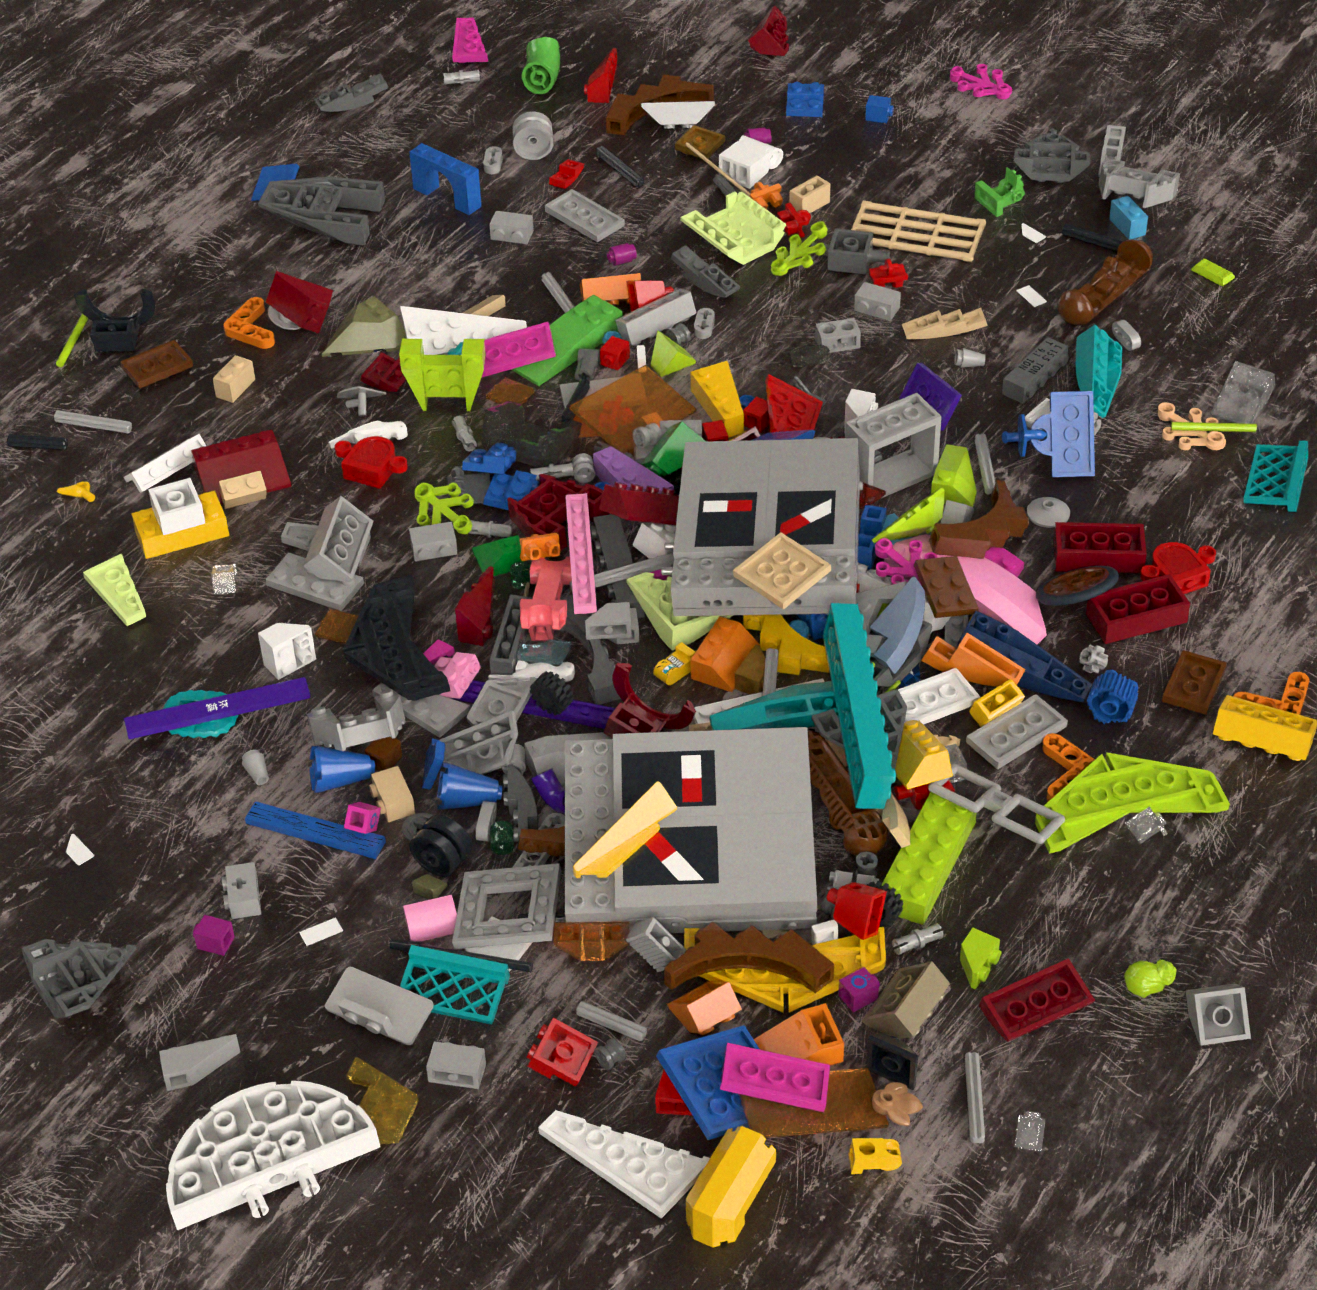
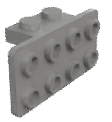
M354 967L346 968L325 1003V1008L328 1012L338 1015L352 1024L366 1027L375 1034L380 1033L406 1045L413 1044L434 1007L432 1000Z

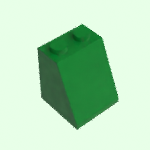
M679 422L668 428L641 465L660 477L668 475L683 467L685 442L706 441L684 422Z

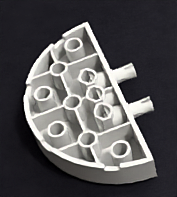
M291 1081V1084L276 1085V1082H270L241 1090L213 1105L210 1108L211 1111L201 1120L198 1118L179 1141L168 1168L169 1177L168 1183H166L169 1208L177 1230L245 1202H248L252 1216L259 1218L261 1217L258 1211L259 1207L263 1216L269 1211L263 1195L297 1181L301 1185L304 1196H312L309 1190L310 1186L315 1195L319 1192L320 1186L314 1174L380 1148L376 1128L369 1116L359 1105L356 1106L349 1101L346 1095L320 1084Z

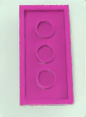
M549 322L485 339L486 356L482 377L556 357Z
M727 1043L720 1090L824 1112L830 1065Z

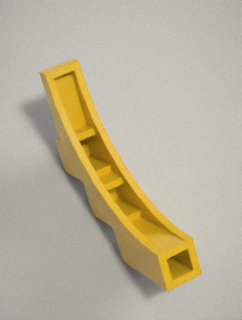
M781 614L743 615V626L746 629L761 631V650L766 651L769 648L778 650L777 672L800 675L801 669L830 673L825 647L801 636L789 626Z

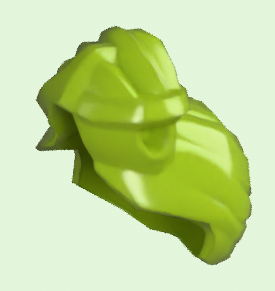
M1162 959L1158 960L1156 964L1148 961H1136L1127 968L1124 974L1125 983L1130 992L1145 998L1150 994L1163 991L1165 985L1172 984L1176 977V968L1171 962Z

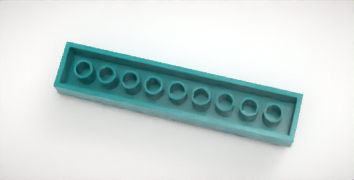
M831 603L823 640L855 807L862 809H884L887 799L891 797V784L895 783L896 771L891 766L892 752L887 747L888 733L884 732L885 718L880 713L881 699L877 697V680L873 679L874 665L870 663L871 651L870 647L866 645L867 631L863 630L864 617L859 611L858 604Z

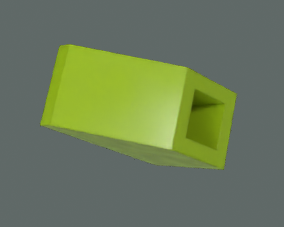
M975 928L971 929L961 944L960 961L971 988L976 990L980 982H985L988 978L991 965L998 963L1001 951L999 950L1000 939Z

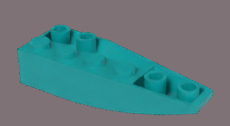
M1093 325L1077 337L1076 376L1080 391H1093L1094 412L1098 413L1103 419L1106 417L1121 376L1122 347L1117 341L1111 339L1104 330Z
M828 681L792 685L712 714L709 719L712 730L816 727L812 720L813 715L834 709L837 717L838 713L832 682Z

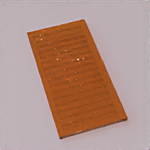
M868 1068L829 1071L827 1100L824 1112L739 1094L750 1130L762 1134L765 1138L888 1128L889 1126L886 1115H881L873 1109L872 1096L876 1092V1088Z

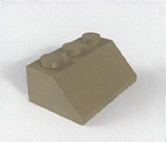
M932 961L900 968L862 1019V1022L877 1031L897 1037L898 1039L913 1038L919 1033L920 1026L924 1020L931 1016L932 1009L936 1003L944 997V992L950 983Z

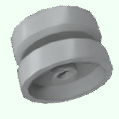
M539 112L521 114L512 126L513 145L516 153L528 160H539L546 157L553 148L552 123L548 117Z

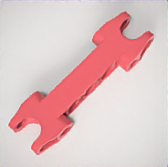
M566 556L562 561H548L545 558L532 560L530 584H536L532 599H521L520 624L522 629H530L532 625L543 623L551 625L552 630H560L565 625L567 600H560L563 586L570 585L572 581L570 556Z

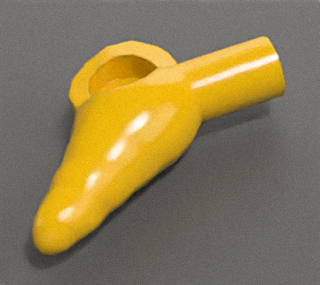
M78 482L72 486L57 489V493L62 495L83 497L89 502H93L95 499V495L90 492L89 482Z

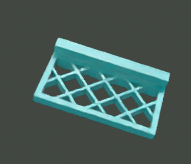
M1299 440L1298 446L1257 444L1245 490L1244 503L1286 505L1288 511L1296 512L1308 462V441ZM1261 452H1270L1271 454L1268 455V456H1266V457H1264V456L1261 455L1260 453H1261ZM1285 453H1292V454H1293V455H1291V456H1289V457H1287V458H1285V457L1283 456V454H1285ZM1275 458H1277V459L1280 460L1279 462H1277V463H1275V464H1273V463L1270 462L1271 460H1273V459H1275ZM1263 464L1267 466V468L1263 470L1257 468ZM1285 465L1289 467V469L1285 471H1281L1279 469ZM1273 471L1277 474L1271 478L1267 476V474ZM1259 478H1262V479L1265 480V481H1263V482H1261V483H1259V484H1257V483L1255 482V480H1257V479H1259ZM1281 479H1284L1286 481L1281 485L1276 483ZM1269 485L1273 487V489L1269 491L1263 489ZM1257 491L1261 493L1259 496H1250ZM1279 492L1284 496L1283 498L1273 497V495Z
M411 945L408 953L409 961L400 984L401 988L410 990L415 987L418 994L425 998H429L439 992L444 1001L434 1005L432 1013L493 1024L505 984H508L510 978L508 964ZM414 967L422 968L427 973L416 980L411 975ZM440 973H447L451 979L438 985L434 976ZM465 977L472 978L475 984L462 990L458 981ZM431 979L435 988L423 994L418 985ZM489 982L497 983V989L488 995L482 988V986ZM455 984L459 993L447 999L442 990ZM479 989L483 998L471 1004L466 995ZM463 997L468 1006L461 1010L453 1009L451 1003ZM487 1002L490 1007L488 1016L477 1014L475 1008Z

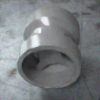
M656 423L636 428L633 431L634 443L639 448H645L649 444H657L662 437L661 429Z
M585 453L576 455L572 460L574 478L581 483L592 481L595 477L593 458Z

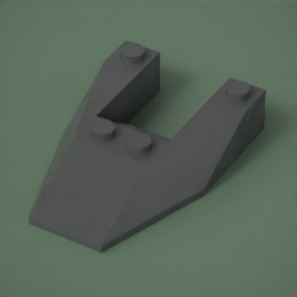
M330 176L270 181L258 206L301 228L344 243L365 245L370 234L368 215L335 212L337 207L381 211L385 202L383 182Z

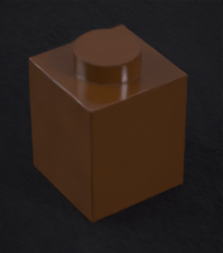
M390 736L373 740L365 749V754L370 756V760L374 759L375 770L383 771L392 768L402 758L400 740L397 738L392 739Z

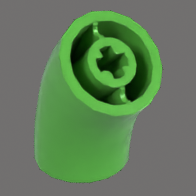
M550 37L534 39L527 44V61L522 72L524 85L535 94L547 93L554 86L560 70L558 41Z

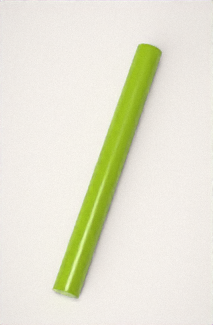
M84 314L80 316L56 361L58 367L64 366L88 320Z
M1171 422V430L1256 432L1257 424Z

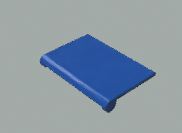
M298 164L262 167L251 200H260L270 181L295 179L300 166Z

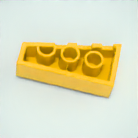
M728 361L691 371V392L711 420L723 421L728 438L744 432V413Z

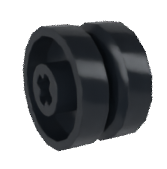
M434 815L428 819L422 829L411 839L409 847L412 856L421 867L436 876L448 877L452 875L460 862L471 852L472 841L462 826L453 819L443 815Z

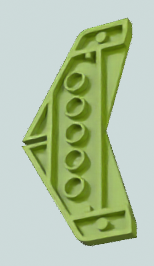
M1106 752L1105 758L1101 754L1044 805L1065 817V822L1044 844L1049 854L1061 851L1129 813H1217L1228 810L1230 803L1215 775L1208 770ZM1036 813L1035 824L1040 833L1051 820Z

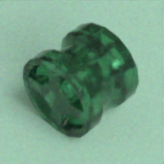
M516 562L510 567L511 584L513 587L525 589L526 583H530L531 565L529 563Z

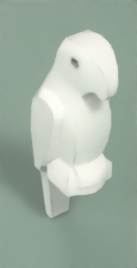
M373 421L329 441V445L332 449L335 448V444L339 441H348L356 444L358 441L372 436H380L389 440L392 437H396L397 440L407 437L408 432L406 425L401 421Z
M518 660L515 668L516 672L512 675H489L488 679L504 681L516 678V681H529L530 677L538 678L545 671L548 673L551 671L554 675L557 673L560 679L564 678L565 682H569L574 678L575 669L574 665L570 662H562L560 666L555 667L548 663L528 664L525 661Z

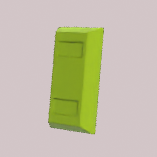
M1205 258L1191 269V271L1222 287L1235 278L1232 272Z

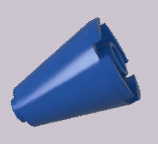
M311 746L309 760H312V767H309L311 787L314 793L370 779L371 774L375 773L374 759L370 760L369 755L321 746Z
M447 762L442 763V767L446 769L445 772L440 771L437 798H440L442 802L437 804V809L445 810L481 806L483 801L496 802L497 799L501 800L502 786L499 785L498 780Z

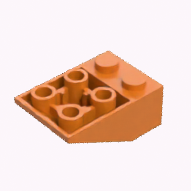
M826 1003L803 1009L754 1039L760 1050L818 1063L834 1065L843 1062L844 1042Z

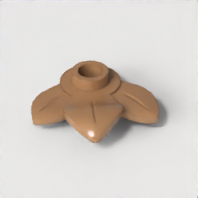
M899 1082L887 1084L884 1090H877L872 1096V1106L877 1113L887 1115L892 1122L903 1126L910 1125L908 1114L921 1111L923 1105L916 1096L907 1093L908 1088L905 1084Z

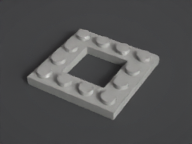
M560 863L464 872L452 940L454 949L552 941L562 871ZM532 890L528 918L483 922L487 894Z

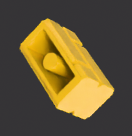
M1009 679L1002 686H998L976 700L969 712L979 726L982 727L1019 705L1025 696L1014 681Z

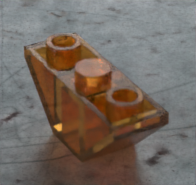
M630 922L554 923V946L580 961H605L629 945L626 939L630 933Z

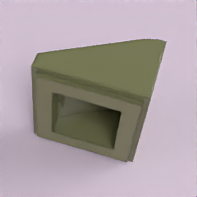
M429 874L421 876L412 882L414 893L428 900L438 898L448 886L446 882Z

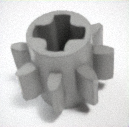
M1089 645V647L1083 649L1080 654V663L1084 665L1083 670L1097 674L1103 670L1108 663V655L1104 654L1105 648L1098 645L1095 647Z

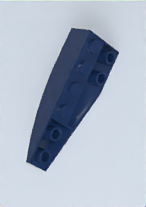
M975 611L957 644L958 646L966 633H969L1026 669L1017 686L1031 691L1083 702L1092 686L1091 683L1018 630L978 611Z

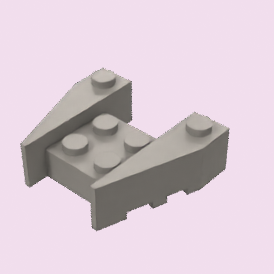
M1106 158L1102 162L1098 183L1102 199H1106L1113 191L1121 195L1128 193L1133 194V197L1138 199L1144 198L1143 208L1170 201L1176 196L1180 173L1161 170L1158 174L1124 167L1125 161Z
M393 690L382 691L379 693L380 696L374 697L377 711L375 708L362 711V714L357 716L346 714L340 716V720H337L329 708L317 707L312 709V713H308L307 718L313 742L315 745L324 744V747L327 748L332 747L333 744L336 750L345 751L346 747L389 736L392 739L396 738L398 730H401L402 724L406 722L400 695L397 692H393Z

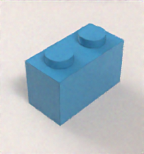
M1129 196L1112 200L1110 220L1128 240L1146 235L1148 216Z

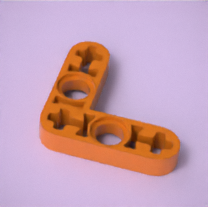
M260 297L250 298L224 322L226 336L262 349L274 346L273 332L252 324L264 313V300Z
M1302 672L1291 673L1281 701L1248 692H1237L1233 697L1284 711L1290 709L1292 713L1300 715L1308 690L1309 677ZM1296 682L1300 683L1299 688L1295 687ZM1289 696H1295V697H1297L1299 700H1298V701H1291V700L1288 699V697H1289Z
M1054 733L1044 737L1042 750L1047 756L1069 771L1048 787L1047 801L1049 802L1068 785V780L1074 779L1095 760L1062 736ZM1074 755L1077 759L1068 760L1065 756Z

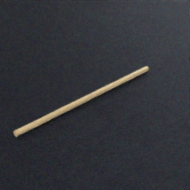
M688 142L685 144L690 150H692L706 163L713 167L717 172H719L722 176L729 180L733 185H735L738 189H740L743 193L750 197L751 193H749L746 189L739 185L735 180H733L730 176L723 172L719 167H717L714 163L707 159L703 154H701Z

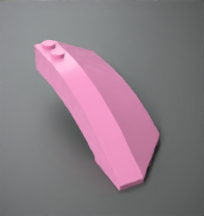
M927 534L902 540L893 545V549L909 562L911 558L909 543L912 540L922 542V552L920 553L919 560L924 559L926 553L933 552L929 543L930 535ZM937 555L938 558L950 557L947 555ZM957 556L979 607L978 612L1018 630L1036 644L1047 635L1036 592L1031 587L985 557L984 559ZM884 558L889 567H900L892 559ZM903 576L906 580H910L912 578L909 576Z

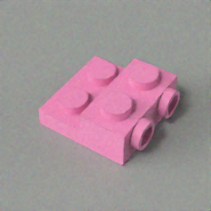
M456 652L453 658H439L434 667L444 673L450 686L449 692L439 695L458 699L462 697L481 668L475 654Z

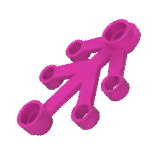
M986 64L977 65L976 73L980 75V78L964 73L963 68L959 66L953 67L950 71V80L958 82L957 89L962 92L973 90V96L975 97L996 94V97L999 99H1008L1012 94V87L1004 83L1002 79L1003 71L1000 69L992 71V79L996 81V84L991 83L987 74Z
M882 538L878 540L875 544V554L879 558L892 559L900 567H889L888 563L879 562L876 565V574L880 577L892 576L891 585L897 584L896 581L900 583L906 581L908 583L909 580H904L903 576H914L920 583L914 563L916 560H919L920 553L922 552V542L919 540L910 541L909 552L911 553V558L909 562L893 549V544L889 539ZM928 552L924 555V559L938 558L933 552Z

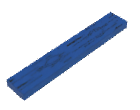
M256 801L245 817L246 824L373 859L378 857L386 843L385 836L345 829L344 825Z

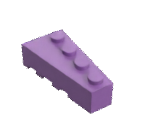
M612 446L593 454L595 474L601 481L608 482L611 485H614V482H621L627 484V487H630L631 483L643 486L644 489L649 485L657 487L661 491L662 487L674 489V485Z

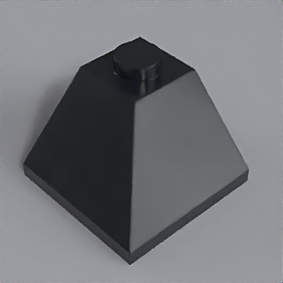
M882 1032L870 1035L868 1038L866 1070L890 1081L903 1083L907 1088L914 1090L916 1087L918 1055L897 1037L889 1036Z

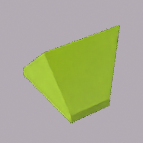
M657 330L651 367L661 377L696 364V360L684 348Z

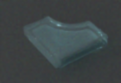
M549 639L540 644H522L517 652V659L561 665L571 650V642Z

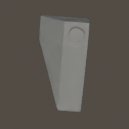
M603 732L545 736L524 743L526 763L533 777L553 768L559 782L565 787V741L612 738Z

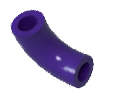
M553 768L532 777L531 780L545 803L557 813L565 814V788L559 782Z

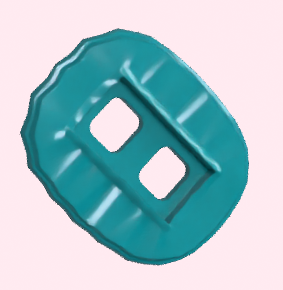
M203 690L179 692L167 700L163 709L227 694ZM238 715L169 730L172 735L179 734L182 737H218L222 733H227L230 727L235 725Z

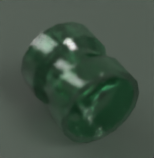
M498 821L491 825L490 849L493 853L506 855L513 851L514 827L511 823Z

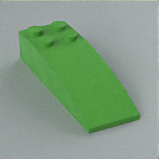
M593 294L550 325L556 357L511 370L540 386L577 361L579 348L595 349L603 343L604 335L607 332H619L615 320L622 317V310Z

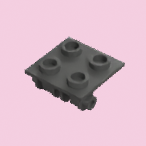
M454 467L451 471V476L447 477L448 485L456 483L461 489L459 496L468 493L474 499V504L484 503V497L490 485L489 473L464 475L461 467Z

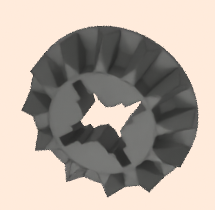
M416 813L409 816L402 825L404 838H408L411 841L418 832L417 829H422L428 819L434 815Z

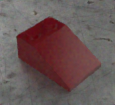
M276 271L266 303L299 327L319 333L331 301L333 290Z

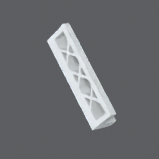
M200 434L195 435L124 476L126 482L133 480L138 491L141 493L192 463L191 450L206 446Z

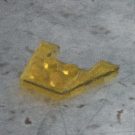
M355 1057L346 1077L348 1082L368 1087L359 1106L374 1124L380 1144L399 1143L418 1104V1095L360 1058Z

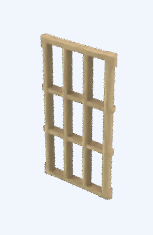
M863 200L851 230L872 232L873 234L891 237V240L873 238V246L972 262L986 224V219L954 216ZM865 210L899 214L900 217L893 218L865 213ZM912 216L937 220V224L906 220L905 217ZM861 220L882 224L895 225L896 227L895 229H889L870 225H863L860 223ZM950 222L978 227V230L944 226L942 223ZM901 227L933 231V234L926 235L901 231ZM945 233L974 238V241L939 237L938 234ZM897 238L928 242L929 245L927 247L896 242ZM940 244L970 249V252L965 253L934 248V245Z

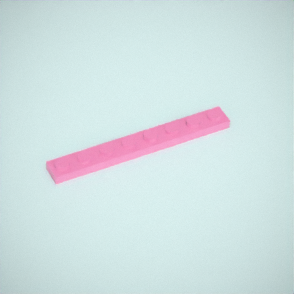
M587 493L566 495L574 614L597 612Z

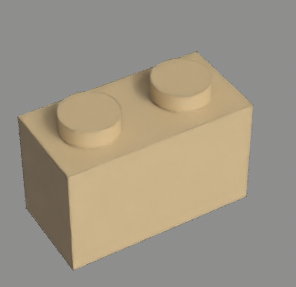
M815 176L790 190L789 203L793 205L796 211L807 210L811 213L830 202V183L819 176Z
M235 355L213 378L216 397L233 403L255 380L253 362Z
M261 471L219 481V491L225 509L266 499L267 490Z
M398 766L371 774L372 784L369 785L372 797H377L378 799L376 803L377 807H381L380 815L384 814L387 821L391 822L415 814L413 797Z

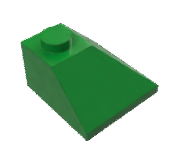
M518 535L472 547V552L482 574L489 566L494 567V576L526 568V561L520 559L521 545Z

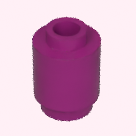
M765 127L747 129L746 133H744V136L766 144L771 143V131Z
M625 243L609 247L607 252L608 262L612 263L613 266L629 263L637 258L636 249L633 244Z

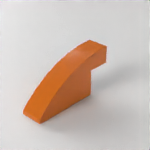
M966 633L956 648L936 636L921 660L942 672L957 668L969 682L997 687L1002 686L1009 679L1013 680L1017 685L1026 670L969 633Z

